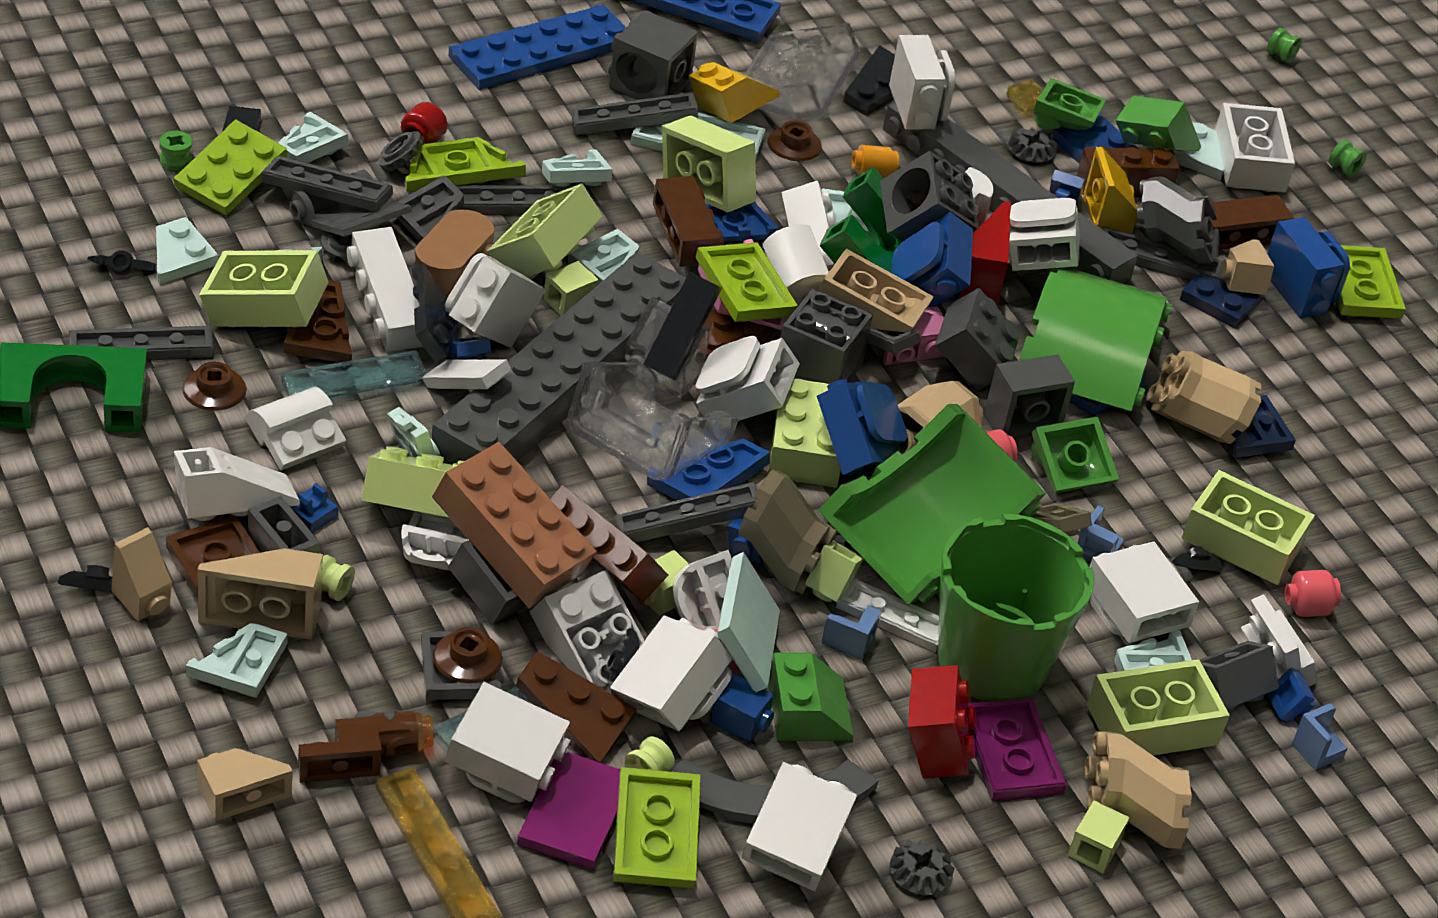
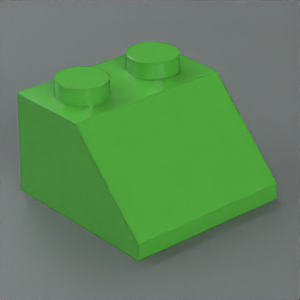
M1132 96L1115 120L1124 143L1173 150L1199 151L1201 149L1200 141L1185 102Z
M774 653L768 688L769 692L774 694L771 708L772 712H774L773 721L776 740L852 741L853 730L843 678L812 653Z

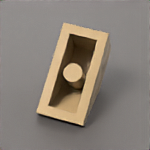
M1251 240L1230 248L1228 258L1224 259L1221 265V278L1224 279L1230 291L1267 295L1274 264L1259 240Z
M147 527L115 543L111 591L137 621L150 615H158L170 605L172 580L154 535Z
M238 748L214 753L197 760L198 788L215 821L292 797L293 770L288 764Z

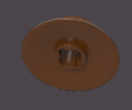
M799 120L785 122L782 127L775 129L767 139V144L774 154L790 161H808L816 158L822 151L820 139L813 133L811 126Z
M213 361L202 364L196 371L192 372L184 381L182 391L186 400L192 405L205 410L217 411L231 408L240 403L246 395L247 387L242 377L231 370L228 365Z
M472 627L460 628L448 634L438 642L433 652L436 668L447 678L461 683H478L491 678L499 671L503 660L502 652L496 642L481 630Z

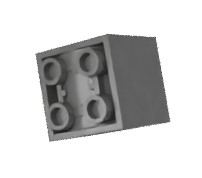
M644 10L636 19H632L628 27L621 33H617L612 41L611 49L614 52L613 60L608 70L609 75H611L609 88L636 100L679 94L690 83L689 75L693 73L698 32Z
M928 151L880 181L887 233L901 242L949 212L970 226L973 232L978 229L976 217L978 210L973 199V182L970 176L931 151Z
M812 289L782 327L781 338H783L800 363L794 379L826 384L846 379L849 383L863 365L873 314Z

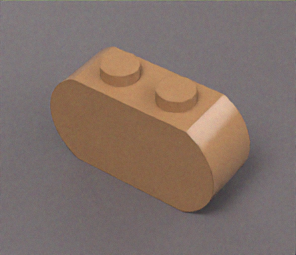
M453 210L448 212L415 247V266L423 262L445 294L450 295L468 263L475 255L484 253L490 256L487 250L493 245L494 241L493 223L485 215L472 210Z

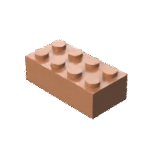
M500 442L447 471L432 496L435 502L528 608H531L544 597L553 594L581 576L597 552Z

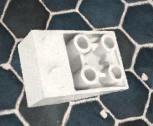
M212 447L174 451L177 494L188 518L207 521L215 518L216 515L231 513L234 516H247L248 509L280 496L289 506L300 505V500L286 474Z
M607 569L544 597L529 611L547 646L571 671L608 691V684L612 676L611 672L606 671V665L614 650L622 651L623 645L619 643L621 640L626 639V630L632 628L637 633L640 646L645 641Z

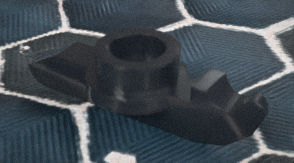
M118 250L111 256L95 255L87 258L93 263L109 266L118 275H126L132 269L155 271L156 268L155 263L133 259L132 255L124 250Z
M1201 546L1193 547L1186 553L1179 554L1172 561L1174 565L1186 567L1191 571L1201 569L1216 572L1221 571L1225 566L1221 558L1219 559L1213 554L1210 555Z
M87 565L86 572L71 571L60 575L58 578V583L63 586L113 593L111 591L113 576L109 575L110 569L108 567Z
M632 628L626 630V639L621 640L619 643L623 645L622 651L614 650L606 665V671L611 672L612 675L608 684V692L616 697L618 696L610 687L640 646L638 635Z

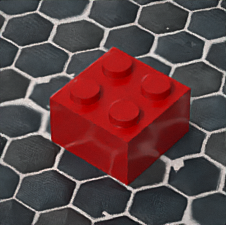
M958 665L912 669L908 730L923 779L969 775V760L976 757L974 736L971 735V730L977 729V714L975 706L969 707L968 705L970 703V687L968 680L962 681Z

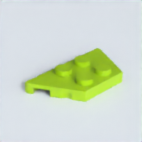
M480 137L424 144L422 149L418 151L417 156L412 159L410 174L405 179L406 192L417 191L444 175L455 186L471 183L483 184L486 181L526 176V164L521 160L515 163L510 162L506 159L507 152L491 146L489 142Z

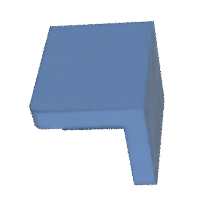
M1099 505L1091 514L1092 526L1081 529L1077 542L1083 549L1082 557L1089 561H1092L1093 557L1102 553L1119 551L1123 544V538L1119 537L1120 535L1100 526L1105 508Z
M868 605L858 623L839 615L830 614L826 619L821 643L863 659L876 636L882 611Z
M1331 703L1303 714L1292 741V745L1314 770L1344 758L1348 749L1329 728L1336 708Z

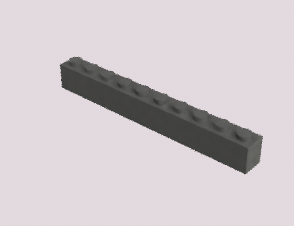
M893 102L887 105L883 130L920 157L931 151L941 159H946L961 172H966L969 167H972L990 179L993 185V195L989 207L991 210L995 211L1004 201L1011 202L1012 206L1021 201L1058 198L947 118L946 121L937 120L935 129L905 130L896 103ZM1078 212L1080 232L1078 266L1070 268L1122 284L1131 280L1138 255Z

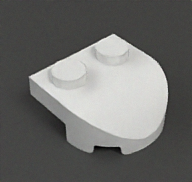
M414 511L409 525L403 524L401 531L403 554L408 561L443 570H450L448 566L463 542L469 540L449 517Z
M729 550L684 566L674 579L673 595L681 618L687 619L702 631H705L706 628L718 629L732 560Z

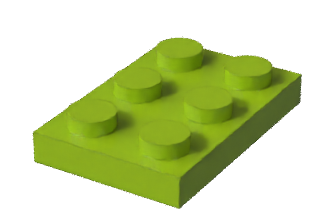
M235 119L173 178L174 187L227 216L262 182L261 172L277 156L288 157L287 148Z
M758 242L698 247L695 258L709 281L722 288L719 297L735 322L790 317L798 307Z
M1341 245L1349 257L1350 269L1337 301L1340 314L1353 317L1402 319L1406 308L1386 249Z
M621 767L613 871L614 882L694 889L697 870L701 774Z

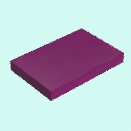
M1033 698L968 704L969 707L975 706L977 729L971 730V735L974 736L975 759L991 801L1065 793L1066 781Z
M566 752L561 762L556 759L551 766L556 769L546 791L540 789L518 834L517 845L593 870L617 818L619 775L621 769Z

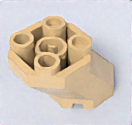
M1181 351L1177 356L1171 353L1165 358L1161 366L1163 372L1158 382L1151 386L1146 396V400L1152 403V411L1207 435L1219 443L1231 444L1236 439L1231 435L1236 430L1244 432L1249 427L1261 403V396L1255 393V390H1261V383L1203 358L1193 351Z
M949 381L926 385L898 404L907 431L906 441L898 444L900 453L904 454L908 449L910 450L917 444L914 436L947 404H958L982 428L983 409L979 406V398L960 382Z
M1095 731L1093 736L1094 754L1093 756L1086 757L1084 769L1085 779H1091V786L1089 787L1087 797L1088 808L1093 801L1101 803L1130 817L1128 823L1156 843L1166 848L1181 849L1189 829V818L1183 817L1185 806L1191 807L1192 797L1188 770L1167 766L1122 734Z

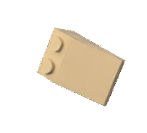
M847 248L823 279L818 290L821 293L873 314L871 329L911 332L934 297Z
M284 548L199 564L198 622L242 629L252 622L287 633V636L312 640L321 609L323 554Z

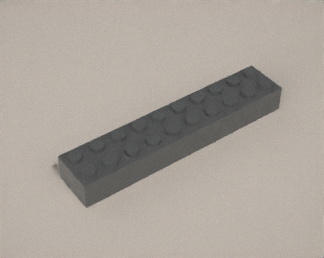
M636 252L508 360L512 371L489 389H474L432 425V440L436 444L441 457H444L443 463L453 465V463L458 464V461H466L497 442H500L518 462L656 339L686 277Z

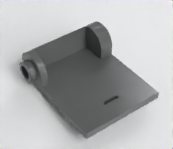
M364 169L351 173L352 175L373 180L369 172ZM303 191L294 193L289 205L294 219L299 220L302 224L341 236H347L352 234V232L363 229H378L380 223L412 212L411 205L393 200H388L376 212L306 194Z

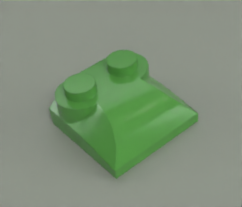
M1050 78L1036 101L1033 119L1039 128L1047 131H1052L1061 126L1074 130H1086L1094 125L1106 103V99Z
M1098 417L1041 426L1033 430L1032 436L1034 441L1031 445V452L1034 459L1043 465L1054 493L1114 483L1119 480Z

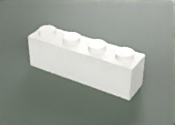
M817 180L781 193L788 225H810L819 246L826 230L837 222L833 211L828 212L833 209L829 192H822ZM819 246L829 272L834 263Z
M392 227L352 232L351 246L347 247V259L349 266H354L356 269L355 278L358 290L364 291L366 312L368 315H373V327L376 338L382 339L386 352L423 347L415 335L414 309L419 306V303L413 296L414 284Z

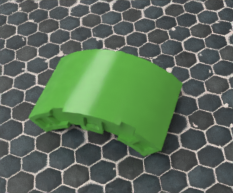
M1068 267L1052 268L1033 316V324L1037 325L1034 337H1026L1019 360L1058 354L1075 380L1072 394L1124 409V412L1131 414L1133 406L1140 408L1145 388L1139 387L1152 345L1159 347L1164 328L1159 327L1160 321L1167 323L1172 304L1167 303L1168 297Z
M947 404L915 435L914 440L917 444L913 448L908 449L904 454H901L899 451L894 453L876 467L870 480L863 475L852 482L842 484L818 510L908 605L918 600L925 603L939 590L943 549L949 536L958 527L978 517H982L983 521L1001 519L1002 514L1032 517L1042 507L1039 501L1046 495L1030 476L958 404Z

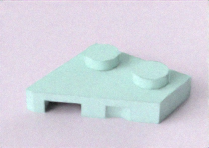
M1192 121L1201 144V149L1199 151L1173 150L1176 160L1181 166L1221 180L1225 168L1217 131L1208 128L1202 123Z
M251 622L238 630L235 636L224 639L214 645L213 653L199 662L195 658L188 661L186 664V676L256 698L287 645L288 634Z

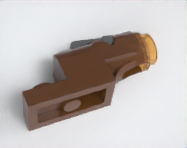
M415 710L388 712L358 711L355 717L336 719L335 741L299 744V782L380 776L381 757L424 751V747H433L434 730L431 715H422L421 712H415Z

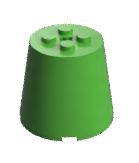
M1002 514L1001 519L983 521L982 517H978L964 523L949 536L941 559L937 658L940 667L958 665L962 681L968 680L971 697L987 702L1022 699L1032 696L1042 687L1092 595L1094 573L1092 567L1089 568L1082 557L1083 549L1060 529L1041 520L1016 514Z

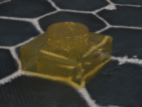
M1032 79L1009 85L1006 96L1022 112L1034 109L1043 89Z

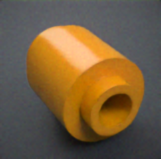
M860 145L858 150L853 151L851 166L852 169H856L858 176L875 167L882 177L886 178L898 170L899 153L898 151H892L890 147Z

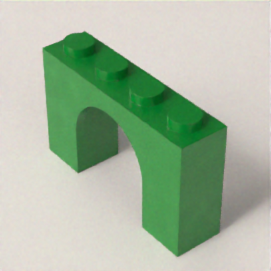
M875 167L851 180L842 196L865 224L871 237L851 214L828 228L819 246L834 264L847 248L892 273V257L896 248L902 242L887 233L880 181L884 178Z
M1 342L0 427L31 429L34 404L37 396L44 389L56 383L78 381L97 387L105 395L103 404L105 431L141 433L148 375L147 348Z

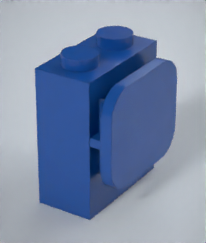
M947 213L903 241L896 248L892 257V274L934 296L928 307L939 306L970 286L973 229L953 213Z
M1305 217L1279 221L1267 253L1274 264L1270 282L1299 318L1327 314L1330 304L1336 303L1339 300L1350 269V261L1346 251L1330 232L1318 233Z
M846 379L835 381L827 386L828 391L817 395V399L842 474L871 477L877 466L897 451L900 452L898 444L907 439V431L896 398L891 389L885 384L863 383L862 381L848 383Z

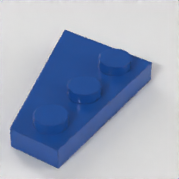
M755 202L731 212H725L706 203L707 208L713 211L714 224L717 230H721L723 242L767 239L779 230L777 225Z
M742 438L707 451L706 458L692 463L687 459L676 462L675 469L664 473H661L658 469L647 473V485L675 500L739 486L770 464V452Z

